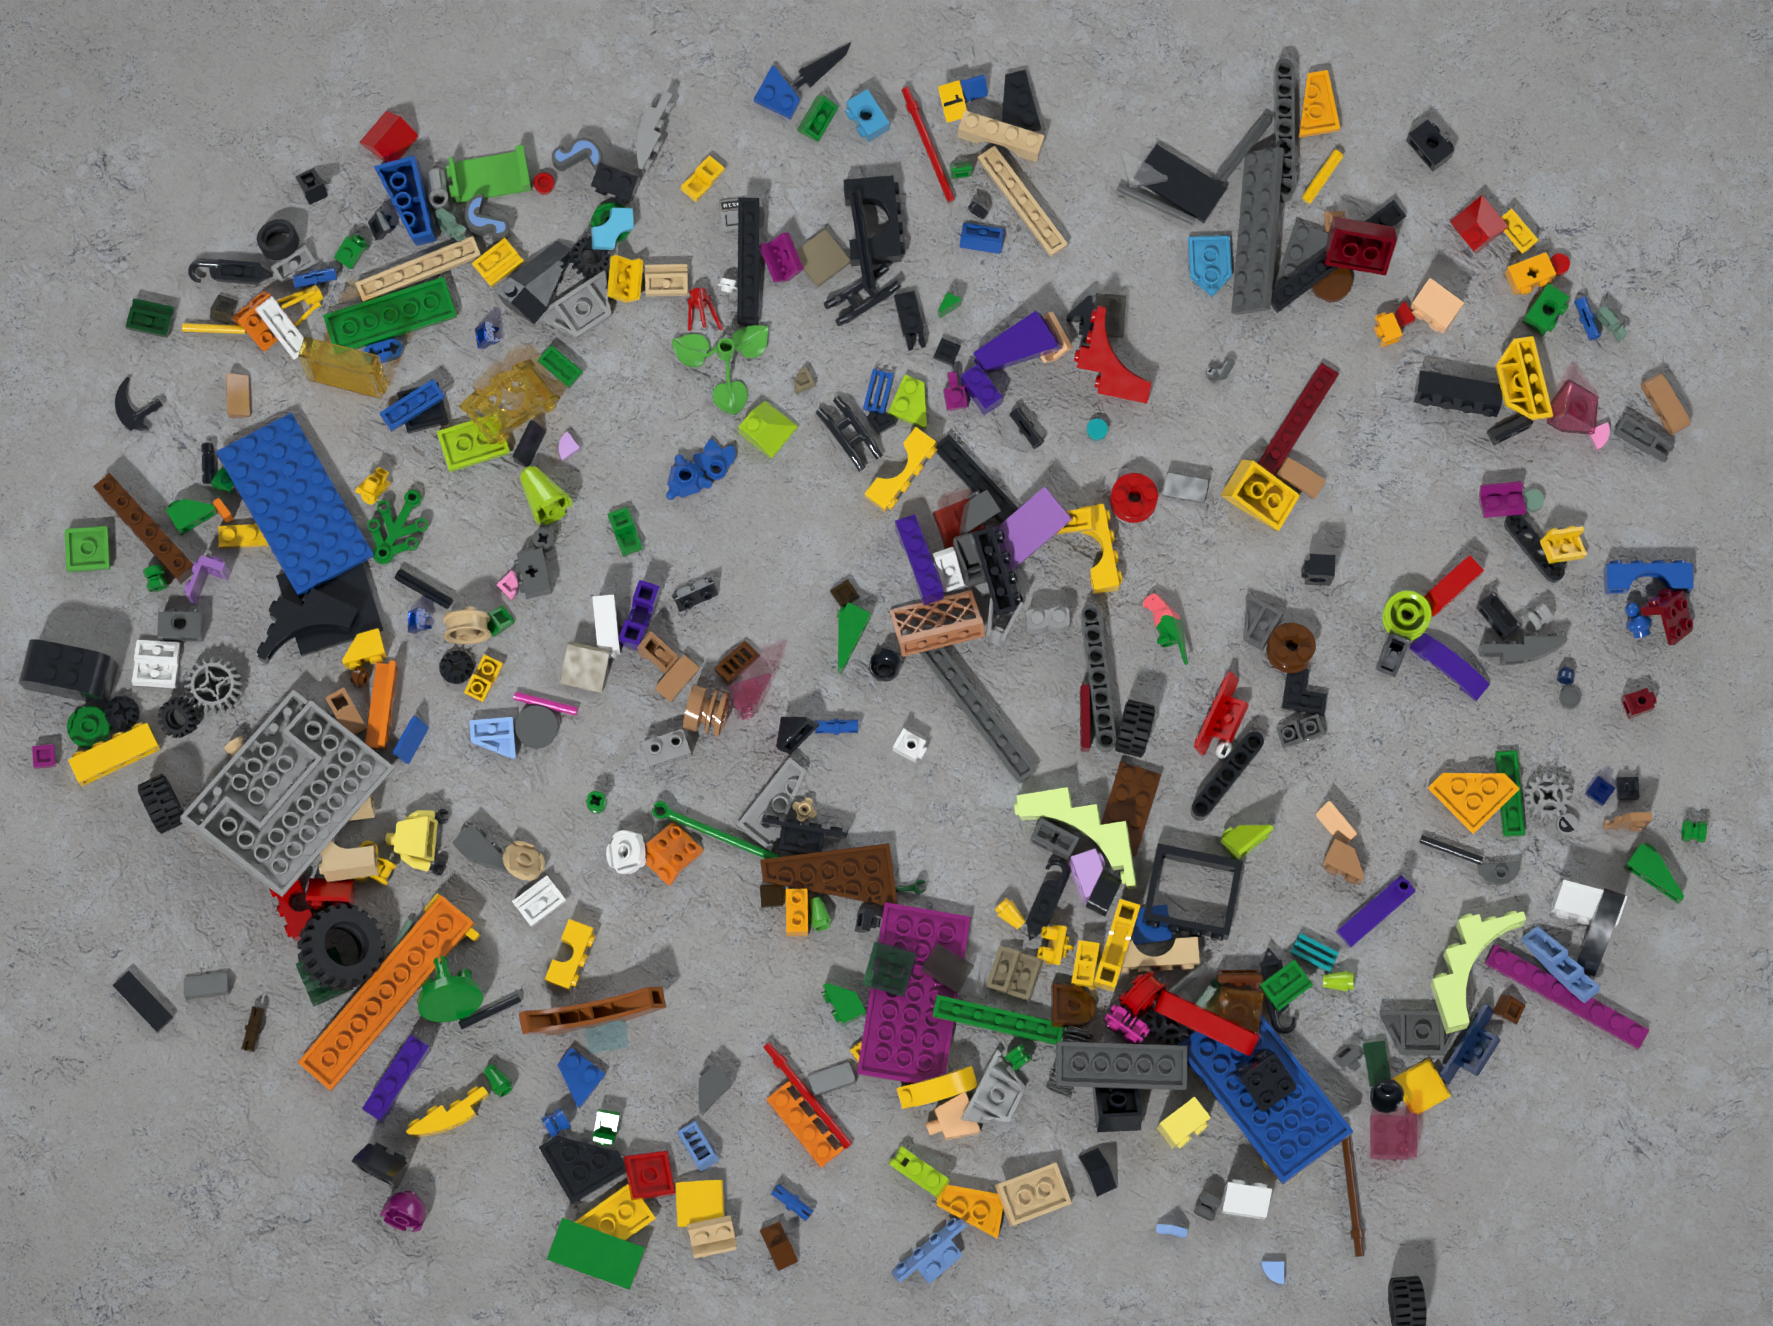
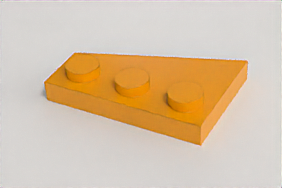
M1328 70L1307 73L1299 138L1340 131Z
M947 1185L938 1197L936 1206L998 1240L1003 1212L999 1195L997 1193Z

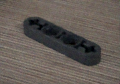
M1522 515L1507 516L1504 521L1506 531L1549 582H1559L1565 574L1563 565L1560 562L1551 563L1550 566L1553 570H1559V577L1556 575L1551 576V568L1549 566L1546 569L1543 567L1547 565L1548 560L1539 561L1535 557L1537 551H1543L1540 544L1541 538ZM1511 519L1513 521H1515L1516 519L1519 521L1517 526L1520 528V530H1522V528L1525 527V530H1523L1519 534V536L1516 534L1518 533L1519 529L1515 525L1512 527L1510 526ZM1525 534L1531 535L1533 543L1530 545L1524 544L1522 536Z

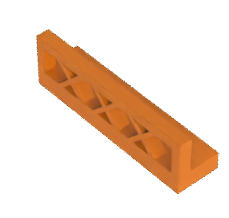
M389 660V664L376 663L365 744L371 749L387 750L398 673L396 661Z

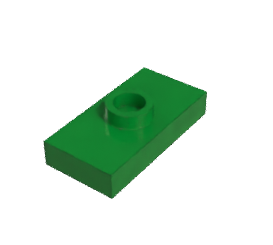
M552 345L537 360L541 366L569 389L583 374L580 368Z

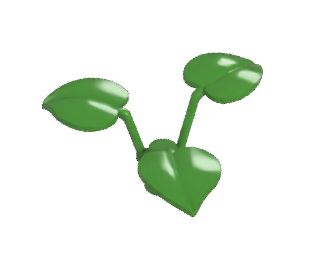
M753 325L740 328L733 334L731 339H721L718 342V346H714V349L709 353V342L705 337L698 334L672 339V347L676 357L688 367L702 366L705 357H710L717 352V356L725 361L727 384H718L713 390L712 399L719 409L731 415H736L744 408L748 395L747 389L742 382H730V359L733 358L734 351H741V354L746 358L761 356L767 347L768 326Z

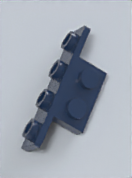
M1484 1004L1476 1012L1475 1020L1465 1030L1461 1042L1454 1047L1449 1061L1442 1066L1439 1076L1444 1083L1449 1085L1459 1068L1479 1076L1501 1041L1496 1035L1484 1030L1494 1014L1489 1005Z

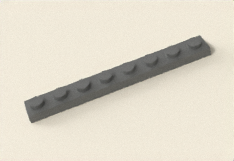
M941 647L920 652L919 654L1018 784L1036 772L1035 767L945 649Z

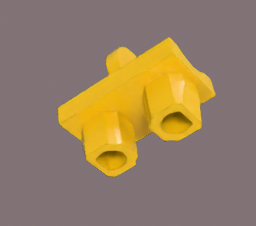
M378 467L374 473L357 486L355 492L361 494V498L365 503H376L379 497L391 485V482L387 481L389 472Z
M1052 925L1042 927L1041 937L1049 939L1048 948L1039 947L1037 958L1044 960L1045 964L1060 965L1061 958H1066L1067 950L1074 951V946L1068 945L1070 937L1065 936L1066 926Z

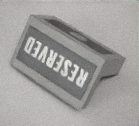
M760 196L746 197L759 198V226H764ZM738 199L719 201L722 230L738 229Z

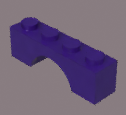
M916 515L896 520L895 530L909 560L923 605L944 599V590Z
M410 1035L362 1107V1110L383 1123L394 1107L407 1081L420 1068L430 1053V1047Z

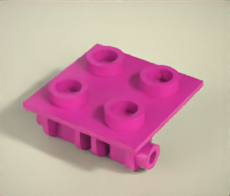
M1114 1004L1109 1011L1112 1015L1107 1014L1104 1022L1107 1023L1105 1026L1114 1033L1118 1031L1125 1036L1123 1039L1127 1043L1141 1044L1143 1038L1140 1036L1146 1037L1150 1031L1147 1028L1148 1025L1138 1020L1134 1027L1130 1029L1137 1017H1134L1127 1027L1125 1023L1131 1016V1013L1128 1014L1122 1023L1121 1021L1128 1011L1120 1005L1116 1006Z

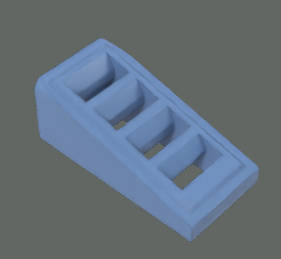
M696 1120L677 1131L701 1172L719 1161ZM695 1130L698 1132L697 1134L693 1135L692 1137L686 1140L685 1136L689 1135ZM700 1138L702 1139L700 1142L693 1145L692 1147L690 1146V1144L695 1142L696 1140ZM704 1146L707 1147L706 1149L695 1155L694 1152H696Z

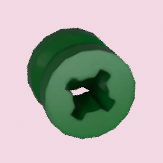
M1023 1045L1016 1047L1004 1057L1007 1061L1011 1062L1014 1072L1032 1060L1031 1056L1024 1052Z

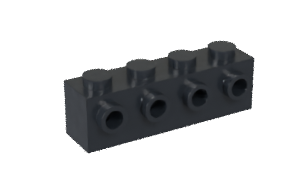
M1420 370L1416 380L1414 403H1420L1424 406H1437L1443 409H1454L1464 413L1482 414L1486 417H1497L1502 404V391L1500 384Z
M990 527L974 532V539L996 615L1015 612L1019 603H1024L1021 592L1017 591L1016 583H1018L1016 573L1011 570L1010 563L1012 559L1009 551H1006L1004 546L1006 538L1003 530H1000L999 527Z

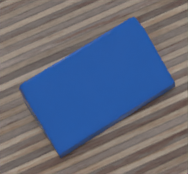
M984 75L960 81L965 103L987 96L988 92Z
M963 223L959 246L965 249L1000 254L1005 229Z
M412 716L393 750L394 757L406 764L411 762L429 729L417 717Z

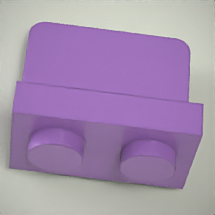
M201 555L199 561L196 560L192 568L194 574L192 579L187 581L184 589L187 598L192 604L196 605L208 574L228 581L231 572L227 565L223 563V559L216 556L208 558Z

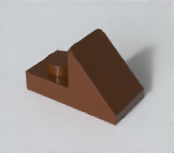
M780 1221L760 1230L778 1271L798 1262Z

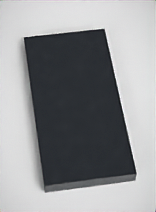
M1156 144L1134 176L1135 181L1189 215L1196 217L1202 223L1206 222L1227 190L1225 186Z

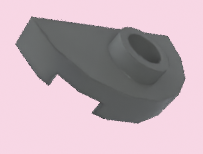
M1520 861L1477 865L1479 875L1490 882V884L1501 886L1510 883L1517 876L1520 870Z

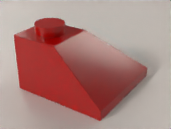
M1483 195L1450 221L1475 254L1509 228Z

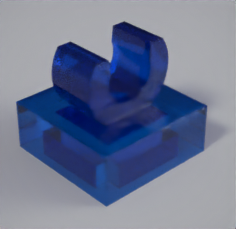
M483 322L475 328L477 349H486L491 344L495 345L501 341L500 338H494L493 333L498 332L499 328L492 327V322Z
M417 607L408 611V633H418L432 628L431 625L425 624V619L432 618L430 613H425V608Z
M1597 776L1585 795L1600 806H1603L1616 788L1600 776Z

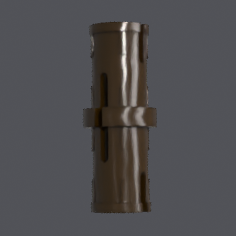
M255 1006L251 1007L248 1025L244 1027L246 1032L241 1047L242 1050L255 1052L258 1035L262 1032L260 1027L265 1009L256 1008Z

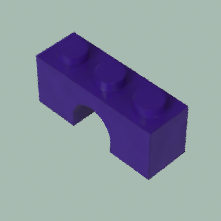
M639 580L632 599L628 619H625L618 639L619 645L638 651L637 647L647 633L660 595V586Z

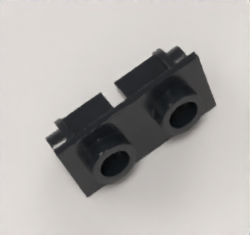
M705 577L692 583L695 589L693 591L690 590L689 586H686L672 594L679 612L690 609L718 595L715 583L711 577L708 579Z

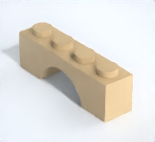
M966 110L963 113L958 128V138L977 144L980 142L995 143L1010 149L1018 157L1034 162L1038 161L1045 136Z
M1198 937L1176 938L1173 947L1166 954L1157 957L1141 953L1133 941H1129L1120 974L1130 973L1129 970L1147 973L1151 972V969L1160 968V972L1173 971V968L1182 967L1183 971L1194 970L1195 966H1198L1200 963Z

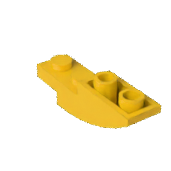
M476 1086L467 1093L468 1097L463 1101L458 1099L449 1106V1111H446L442 1105L439 1107L437 1105L433 1106L426 1112V1117L421 1120L417 1118L408 1125L409 1129L406 1132L410 1137H423L454 1129L477 1116L472 1108L490 1095L483 1086L481 1088Z

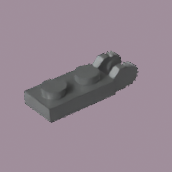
M1627 415L1623 416L1613 433L1664 463L1668 457L1655 449L1656 444L1669 452L1674 449V445L1663 439L1660 434Z

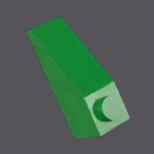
M849 602L846 607L842 606L836 617L839 619L838 673L840 674L843 673L871 619V613Z
M1641 843L1624 868L1679 904L1684 899V895L1663 859L1656 853L1657 850L1652 845Z

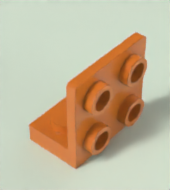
M262 290L238 311L232 319L265 352L278 339L255 310L256 307L271 296L270 293Z

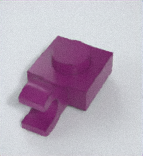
M956 371L948 372L949 388L943 389L946 411L968 408L965 386L958 387Z

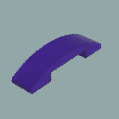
M1426 633L1418 637L1409 647L1422 660L1430 662L1457 683L1460 689L1475 701L1480 698L1490 685L1466 661Z

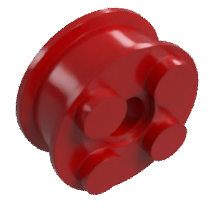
M1129 473L1121 476L1113 485L1110 495L1112 511L1119 519L1128 523H1139L1148 519L1153 514L1158 501L1156 485L1149 477L1140 473ZM1135 494L1140 500L1132 502L1128 496Z
M1153 971L1147 972L1144 976L1140 974L1133 981L1132 984L1134 986L1132 989L1125 991L1119 998L1120 1006L1122 1008L1126 1007L1133 1014V1019L1134 1017L1139 1019L1148 1012L1154 1004L1153 1001L1160 996L1163 989L1166 990L1168 987L1166 983L1161 984L1154 977L1155 973Z

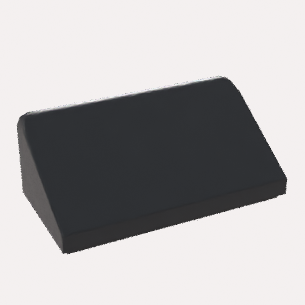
M1521 414L1488 430L1487 434L1492 444L1496 445L1530 429L1534 421Z
M533 420L529 421L513 454L514 463L523 467L531 465L546 434V431Z

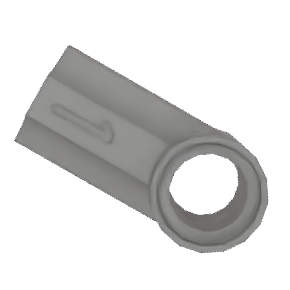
M432 169L427 172L431 208L434 213L441 207L448 211L450 203L445 170ZM438 199L444 200V202L441 204L435 203V201Z

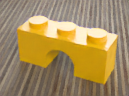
M571 919L568 920L561 941L574 949L573 956L566 962L552 959L544 979L546 983L569 992L572 987L576 988L580 975H577L579 968H584L588 959V955H586L588 946L592 947L596 939L592 927Z

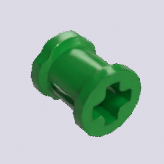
M592 791L587 795L586 803L588 809L594 814L602 813L606 808V799L603 793ZM594 798H596L597 800H600V805H599V806H596V804H593V801H592V800H593Z

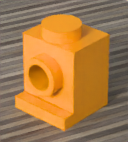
M1384 312L1374 317L1376 320L1374 331L1378 338L1381 337L1379 344L1381 348L1401 340L1403 334L1393 312L1389 314Z

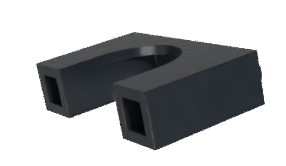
M894 175L843 180L845 206H851L849 192L859 190L862 205H875L881 208L888 217L889 223L885 231L876 237L868 238L872 264L901 262L902 255H905V244L900 242V235H903V224L898 222V215H901V204L896 202V195H899V184L894 182ZM856 239L849 240L851 266H859Z

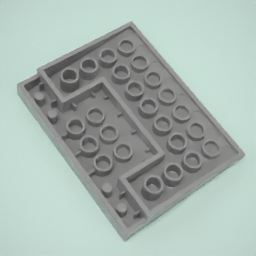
M293 689L180 816V822L283 897L395 767L311 700L307 701Z

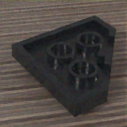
M556 1136L539 1146L572 1205L626 1173L624 1161L619 1152L574 1141L561 1136Z

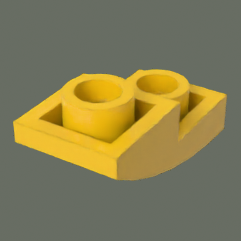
M484 654L475 674H472L464 693L484 702L504 663Z

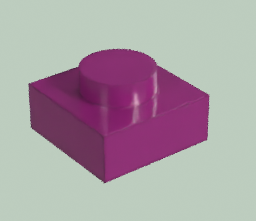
M54 744L32 746L34 769L56 767Z

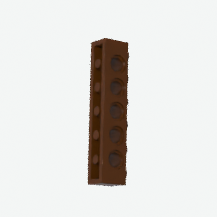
M110 473L93 486L99 496L180 584L194 574L192 572V562Z

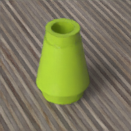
M1349 970L1323 975V988L1345 992L1354 990V972L1349 973Z

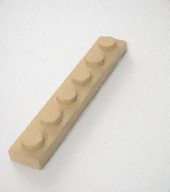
M995 145L977 157L979 163L1049 257H1053L1066 248L1068 243Z
M471 236L461 242H456L358 281L355 284L362 301L366 302L478 259L481 254L474 237Z

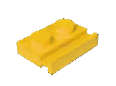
M504 238L472 262V266L492 288L521 266L524 260Z

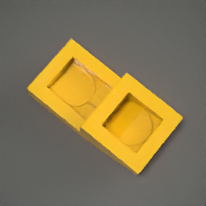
M709 155L696 168L695 173L681 185L680 190L697 202L725 171V168Z

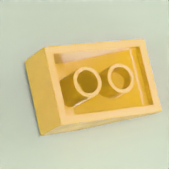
M1241 460L1220 495L1235 507L1276 531L1281 529L1300 497L1297 492L1253 460Z

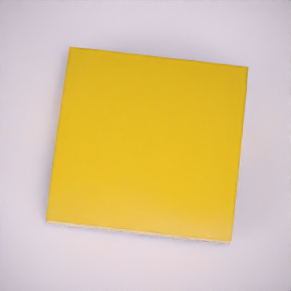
M723 1180L675 1183L677 1227H687V1224L725 1217Z

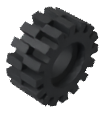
M589 236L588 239L583 237L572 247V251L569 253L571 257L569 262L573 263L572 269L577 268L578 271L576 273L580 274L582 272L583 277L588 275L589 278L594 277V275L602 272L609 264L610 254H607L609 250L593 249L592 236ZM591 250L597 257L596 263H587L583 259V251Z
M179 696L165 702L159 709L161 713H158V717L162 718V720L158 721L159 725L163 724L164 727L161 729L163 731L168 730L166 734L168 736L172 735V738H182L198 728L197 725L200 724V721L197 719L201 716L196 714L199 708L198 706L193 707L195 704L193 701L188 703L189 698ZM175 710H179L183 714L185 720L183 725L176 722L174 718Z

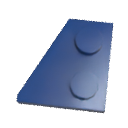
M772 65L754 97V102L791 120L800 104V99L776 67Z
M572 1048L569 1049L558 1063V1067L577 1107L581 1108L606 1074Z

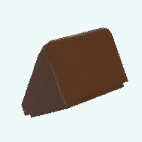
M1501 994L1493 1012L1495 1015L1513 1024H1517L1526 1005L1511 995Z

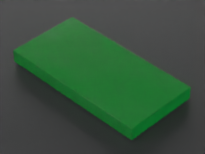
M562 1218L546 1260L630 1290L645 1248Z

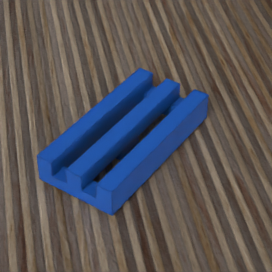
M873 368L863 410L884 415L894 373H885V371H877V369ZM880 376L873 405L870 407L869 402L875 378ZM888 378L881 408L878 409L876 407L883 380Z

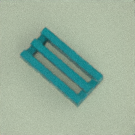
M1300 933L1290 954L1329 973L1339 952ZM1301 940L1332 955V958L1300 943ZM1299 947L1329 962L1328 966L1297 951V948Z

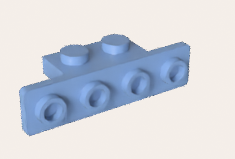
M955 1217L950 1219L938 1233L932 1234L925 1244L916 1248L911 1256L896 1265L895 1269L891 1272L893 1277L902 1282L917 1269L926 1282L930 1284L963 1256L951 1239L967 1227V1224L961 1218Z

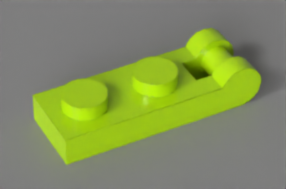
M900 1146L897 1150V1155L894 1159H890L888 1165L938 1199L950 1182L949 1178L916 1157L903 1146ZM906 1158L909 1160V1162L904 1167L901 1165V1163Z

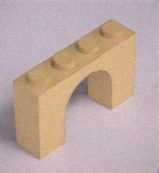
M373 794L349 821L375 817ZM333 839L320 853L322 861L319 862L320 874H324L327 882L379 875L378 855L374 846L345 849L335 845Z

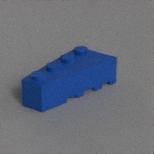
M415 156L374 166L408 234L416 246L437 241L420 163Z

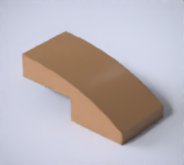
M1290 458L1285 459L1276 476L1291 487H1297L1312 499L1317 497L1326 482L1325 479Z
M684 654L654 689L668 701L672 702L684 686L689 684L701 667Z

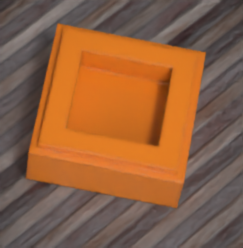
M220 498L213 501L215 509L226 523L234 520Z

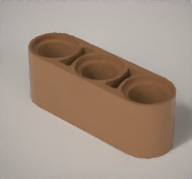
M1662 373L1641 383L1645 396L1670 435L1691 425L1686 411Z

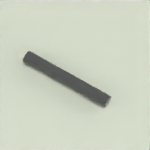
M1202 962L1167 991L1174 994L1179 993L1208 970V966Z

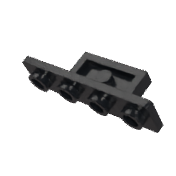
M766 815V818L760 820L761 825L781 828L778 850L801 854L822 852L824 836L846 839L848 834L843 832V828L831 826L830 829L821 828V824L809 823V826L801 825V821L788 819L787 822L779 821V817Z

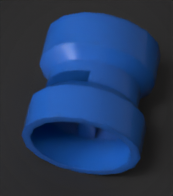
M561 1108L555 1110L553 1115L545 1116L541 1119L552 1138L558 1135L560 1130H566L571 1127ZM553 1118H554L556 1124L558 1125V1128H556L555 1124L553 1123V1121H552Z

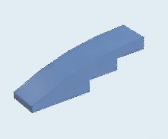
M1536 926L1522 937V942L1543 966L1583 1003H1586L1600 991V986L1584 974V968L1568 956V950L1541 928Z

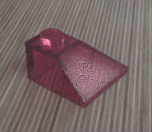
M1570 379L1566 380L1550 402L1553 417L1547 418V424L1561 432L1594 434L1599 397Z

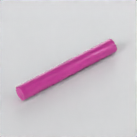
M515 692L513 698L516 701L543 706L547 709L575 716L578 711V707Z

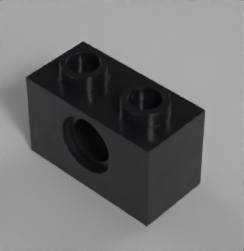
M1428 119L1410 132L1406 139V142L1432 172L1452 158L1455 151L1450 140L1444 139L1440 134L1438 126L1434 123L1431 124ZM1432 141L1437 147H1429L1427 142Z
M1309 554L1308 559L1304 560V565H1302L1301 578H1305V585L1330 586L1335 577L1336 555Z

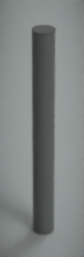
M1121 183L1117 187L1116 191L1188 224H1194L1196 217Z

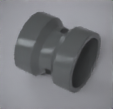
M1202 1192L1200 1196L1201 1201L1199 1205H1196L1193 1212L1206 1220L1213 1221L1216 1216L1215 1210L1220 1207L1222 1200L1209 1193Z

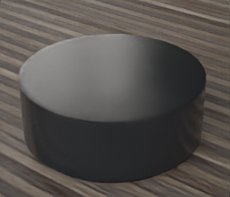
M971 201L968 206V210L982 220L989 214L985 208L974 201Z

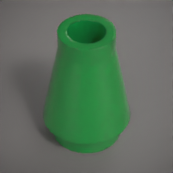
M494 1064L489 1065L483 1071L494 1095H498L501 1098L512 1091V1081L497 1069Z

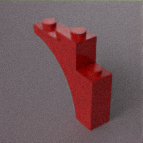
M1098 305L1097 310L1093 309L1090 322L1094 323L1093 331H1088L1086 343H1090V347L1081 345L1080 350L1076 349L1074 362H1077V368L1101 373V376H1096L1094 388H1098L1097 394L1147 404L1152 381L1134 374L1115 355L1106 333V307Z

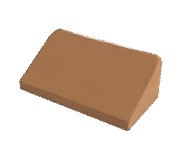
M226 374L228 417H250L249 375Z

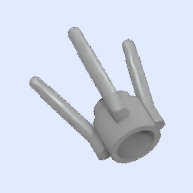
M990 598L987 629L985 632V636L989 637L987 642L1003 648L1007 635L1024 605L1023 602L1019 603L1005 629L995 626L994 630H992L994 605L992 598Z

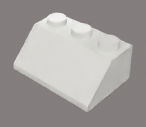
M1563 880L1556 887L1551 912L1556 913V916L1559 918L1568 919L1572 917L1576 918L1579 923L1589 925L1604 890ZM1625 896L1615 927L1619 923L1623 908L1627 900V896Z

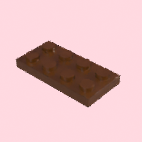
M1120 761L1101 825L1126 821L1132 856L1136 857L1161 774Z

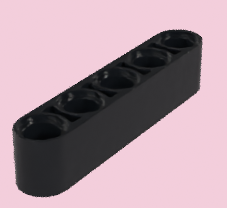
M1253 731L1245 736L1195 799L1190 809L1191 816L1195 820H1205L1260 752L1264 744V738L1260 733ZM1256 739L1259 746L1251 747L1248 744V740ZM1235 756H1244L1246 762L1238 764L1235 761ZM1225 771L1230 772L1233 779L1226 781L1222 778L1221 774ZM1215 788L1219 791L1220 795L1212 797L1209 795L1208 790ZM1195 806H1205L1206 813H1197Z

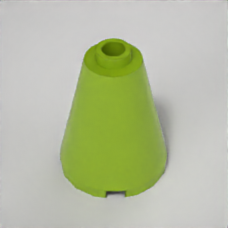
M528 466L522 470L519 479L536 523L541 525L540 523L544 522L545 525H550L566 515V508L569 506L571 509L573 504L570 496L536 466Z

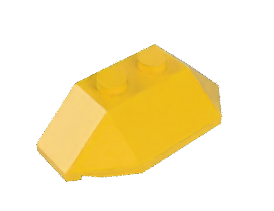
M1534 336L1513 339L1495 365L1505 406L1531 420L1552 418L1553 412Z

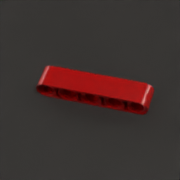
M1164 989L1154 1007L1156 1012L1248 1056L1252 1055L1260 1038V1035Z

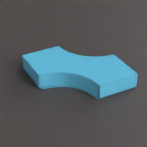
M612 208L608 221L601 226L591 229L592 248L613 250L617 237L621 233L630 232L634 229L633 208Z

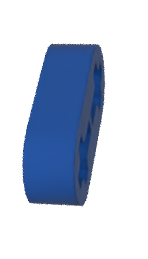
M388 339L366 346L363 351V357L369 365H379L400 358L403 354V346L397 339ZM391 345H395L398 348L395 354L387 350L391 349ZM374 350L375 353L380 354L376 355V359L367 357L370 355V351Z

